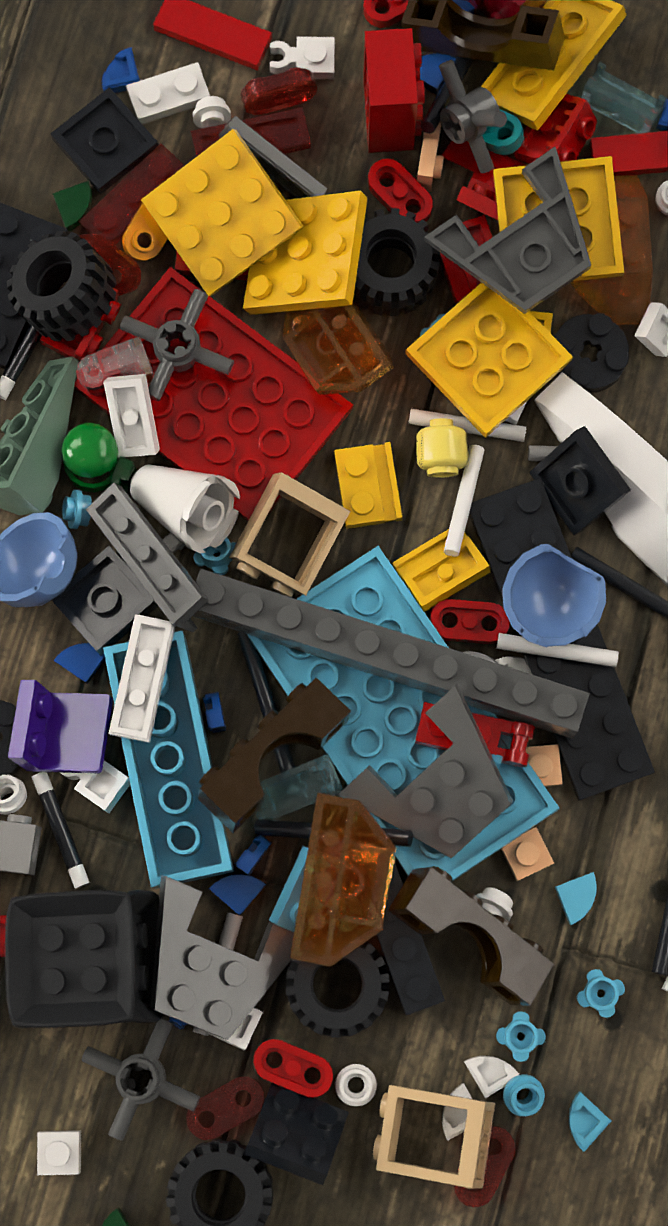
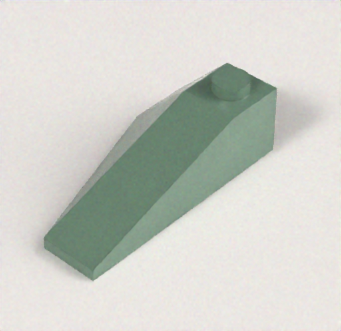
M74 357L49 360L22 397L25 407L11 421L7 419L0 428L5 433L0 440V508L16 515L43 513L52 501V493L59 481L62 463L61 448L67 433L78 360Z

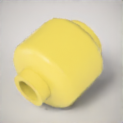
M439 418L430 420V427L423 428L417 433V464L421 469L427 471V476L444 478L459 475L458 470L464 468L468 463L466 431L461 427L453 426L452 419Z

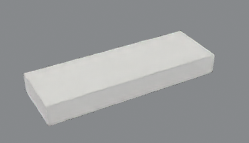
M135 614L108 734L150 743L176 627L170 621Z

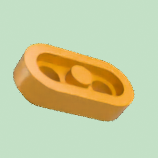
M143 202L122 238L124 251L130 258L137 261H147L154 258L168 239ZM139 234H146L149 237L150 244L147 248L139 246L137 242Z

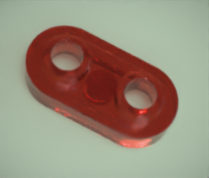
M293 67L279 74L250 80L242 89L240 96L247 113L262 115L307 102L314 97L318 87L310 70Z
M99 234L80 235L110 265L113 273L116 269L121 272L122 279L114 287L119 290L118 296L130 294L138 288L141 281V270L135 260Z
M239 1076L201 1097L194 1112L188 1110L187 1125L191 1133L200 1139L211 1140L255 1116L261 1110L265 1098L261 1084L252 1077ZM240 1090H246L251 1095V1102L246 1106L239 1105L236 1101V1094ZM203 1111H210L214 1114L215 1122L213 1125L204 1126L201 1124L200 1114Z
M492 1125L490 1139L499 1140L501 1148L496 1154L488 1153L483 1188L473 1192L469 1191L467 1187L453 1185L456 1196L467 1206L481 1207L493 1198L514 1157L515 1142L510 1133L500 1126Z

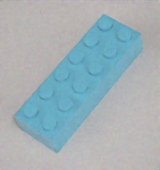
M183 631L174 632L150 743L121 737L150 885L154 889L160 888L161 876H167L185 883L235 872L225 825L198 800L199 789L202 787L199 781L213 765L187 640ZM129 642L103 647L114 705Z

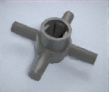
M445 61L439 65L451 100L447 107L440 112L442 128L455 143L461 144L468 140L480 173L489 172L494 168V164L482 135H484L487 127H503L507 121L506 114L499 110L496 99L486 88L478 87L466 94L454 61Z
M194 289L180 321H168L159 329L127 315L122 319L120 330L153 343L154 352L160 364L148 389L150 398L155 401H160L173 371H186L193 367L195 362L227 375L232 370L234 360L201 347L199 335L194 328L208 298V295L201 290ZM179 338V341L188 344L186 349L183 346L176 347L175 354L167 351L171 344L170 341Z
M164 1019L157 1021L144 1053L131 1055L123 1061L90 1046L86 1048L82 1062L115 1076L117 1089L123 1097V1101L108 1133L111 1137L123 1141L138 1105L150 1103L159 1096L193 1112L196 1110L201 1096L166 1081L165 1069L158 1060L174 1025L173 1023ZM133 1070H151V1077L153 1079L149 1080L148 1086L144 1087L142 1091L136 1090L137 1081L134 1078H130Z

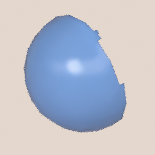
M49 512L33 513L18 519L0 534V601L12 607L43 606L61 594L72 581L77 567V549L71 532L61 518Z
M541 544L523 553L509 569L502 588L503 609L512 628L527 641L544 647L563 646L584 636L586 637L599 623L606 604V586L603 576L571 559L549 544Z

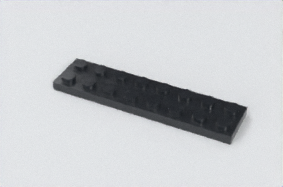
M540 478L472 502L469 516L486 561L490 566V571L502 603V588L508 571L523 553L541 544H549L572 559ZM598 624L586 637L584 636L569 643L607 649ZM513 629V632L516 636H521L515 629ZM522 653L530 674L590 693L575 738L571 739L552 733L556 744L559 745L560 755L578 801L655 773L614 667Z

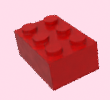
M412 28L365 31L363 85L368 153L414 150L415 136H421L423 104L425 103L424 81L420 80L422 53L421 43H413Z

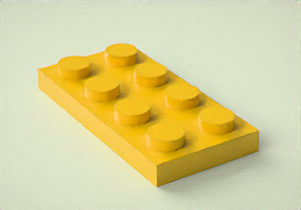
M548 0L543 8L559 10L565 36L555 70L499 63L481 87L491 92L498 103L499 109L516 116L522 124L538 131L627 16L624 5L611 0Z

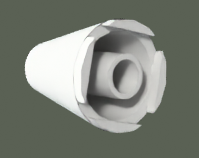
M148 464L137 470L130 481L132 498L187 548L198 553H206L203 549L209 546L217 548L231 533L237 520L239 511L233 507L234 497L240 499L239 490L234 482L224 476Z

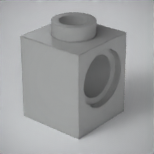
M8 814L7 821L0 820V871L35 875L42 828L31 824L32 817Z

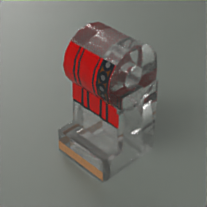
M140 336L87 355L81 359L76 369L77 378L84 390L94 396L106 394L103 382L108 377L146 374L148 385L154 377L152 366Z

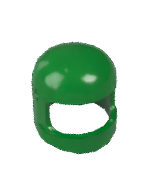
M89 422L77 425L65 436L61 448L66 475L72 484L82 491L95 493L110 487L113 473L119 461L116 440L110 430L101 424ZM110 471V476L103 482L90 484L78 480L71 472L80 477L92 478Z

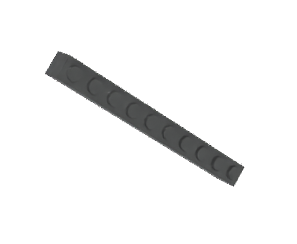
M204 569L199 571L196 584L209 601L193 617L441 697L458 683L469 706L518 722L527 723L574 739L578 732L590 694L588 692Z

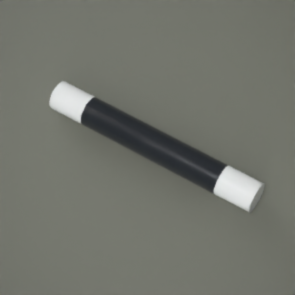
M29 325L0 378V398L3 400L8 398L42 336L32 325Z
M47 772L33 775L32 780L74 888L83 887L89 884L90 881Z

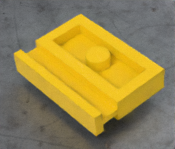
M385 442L382 445L373 446L372 444L334 450L342 507L350 511L345 521L346 529L383 524L388 521H402L391 443Z
M448 529L392 563L393 568L424 612L491 572L489 564L465 532L459 556L453 557L443 552Z

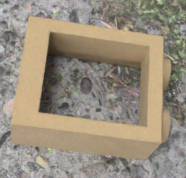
M282 472L272 475L229 557L239 562L236 569L247 576L258 579L259 575H262L273 581L270 588L291 598L294 593L306 596L350 511ZM278 495L325 521L295 579L248 554Z
M389 1085L388 1093L383 1094L380 1103V1116L384 1118L382 1133L376 1137L373 1148V1158L377 1160L376 1170L472 1189L483 1188L495 1103ZM404 1099L468 1110L458 1173L395 1161Z

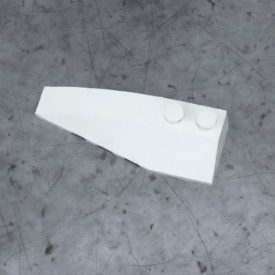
M562 372L534 401L560 443L575 430L586 426L631 489L628 494L605 512L613 525L611 527L617 537L668 587V461L624 421Z

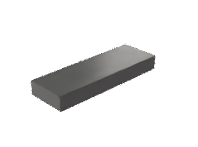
M234 116L218 135L220 136L219 138H222L232 129H236L268 176L296 199L321 196L326 192L327 188L237 116Z

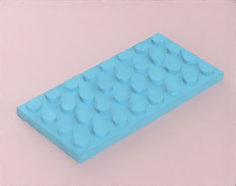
M379 546L309 590L306 596L301 595L297 598L300 601L449 648ZM247 634L287 696L299 684L304 683L308 686L317 678L351 710L347 724L322 747L347 786L370 765L398 795L446 751L415 744L424 702L435 704L442 698L441 696ZM469 706L472 713L497 718L494 713ZM500 734L498 747L510 749L512 738ZM501 763L499 772L513 800L512 804L453 858L444 855L414 837L411 847L389 845V848L407 876L410 875L413 869L436 866L446 871L452 877V881H454L560 808L529 763L527 767H517ZM363 809L375 828L398 829Z

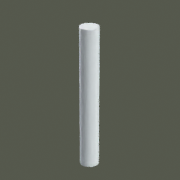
M411 408L409 424L430 427V420L447 418L453 420V426L463 428L466 433L482 435L466 417ZM502 423L488 436L524 442L526 427Z
M479 445L469 446L468 463L463 470L443 551L449 556L456 557L460 553L485 451Z
M499 633L497 640V649L612 667H616L619 652L614 650L575 644L544 647L529 642L522 636Z

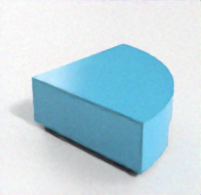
M594 872L555 887L569 925L581 920L594 903L597 889Z
M579 1091L570 1106L569 1128L575 1143L584 1152L611 1120Z

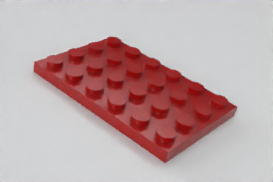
M170 267L132 312L130 317L158 329L168 321H180L194 289H201ZM208 296L194 326L199 335L201 347L234 360V365L229 375L198 362H195L193 367L186 371H173L160 401L151 399L160 446L158 453L179 469L220 475L234 482L239 490L240 499L234 497L233 508L239 511L238 514L242 518L249 521L272 475L282 472L297 480L353 410V404ZM119 328L89 366L115 357L123 376L146 374L137 350L143 347L153 377L160 362L155 355L153 343ZM179 338L170 341L171 344L167 351L175 354L176 347L183 346L186 349L188 344L179 341ZM81 374L75 381L74 389L110 416L106 394L94 396L87 393L82 386ZM280 495L277 496V498H276V500H275V502H274L272 508L270 509L269 513L273 510V508H274V507L277 505V503L281 500L282 496H280Z

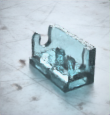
M599 62L594 76H590L585 85L582 98L587 99L592 109L634 132L649 133L665 108L667 97L660 94L658 99L644 93L605 72L607 65Z
M329 754L261 781L260 784L265 796L260 807L261 811L256 813V817L261 821L267 818L274 820L340 793L343 788Z

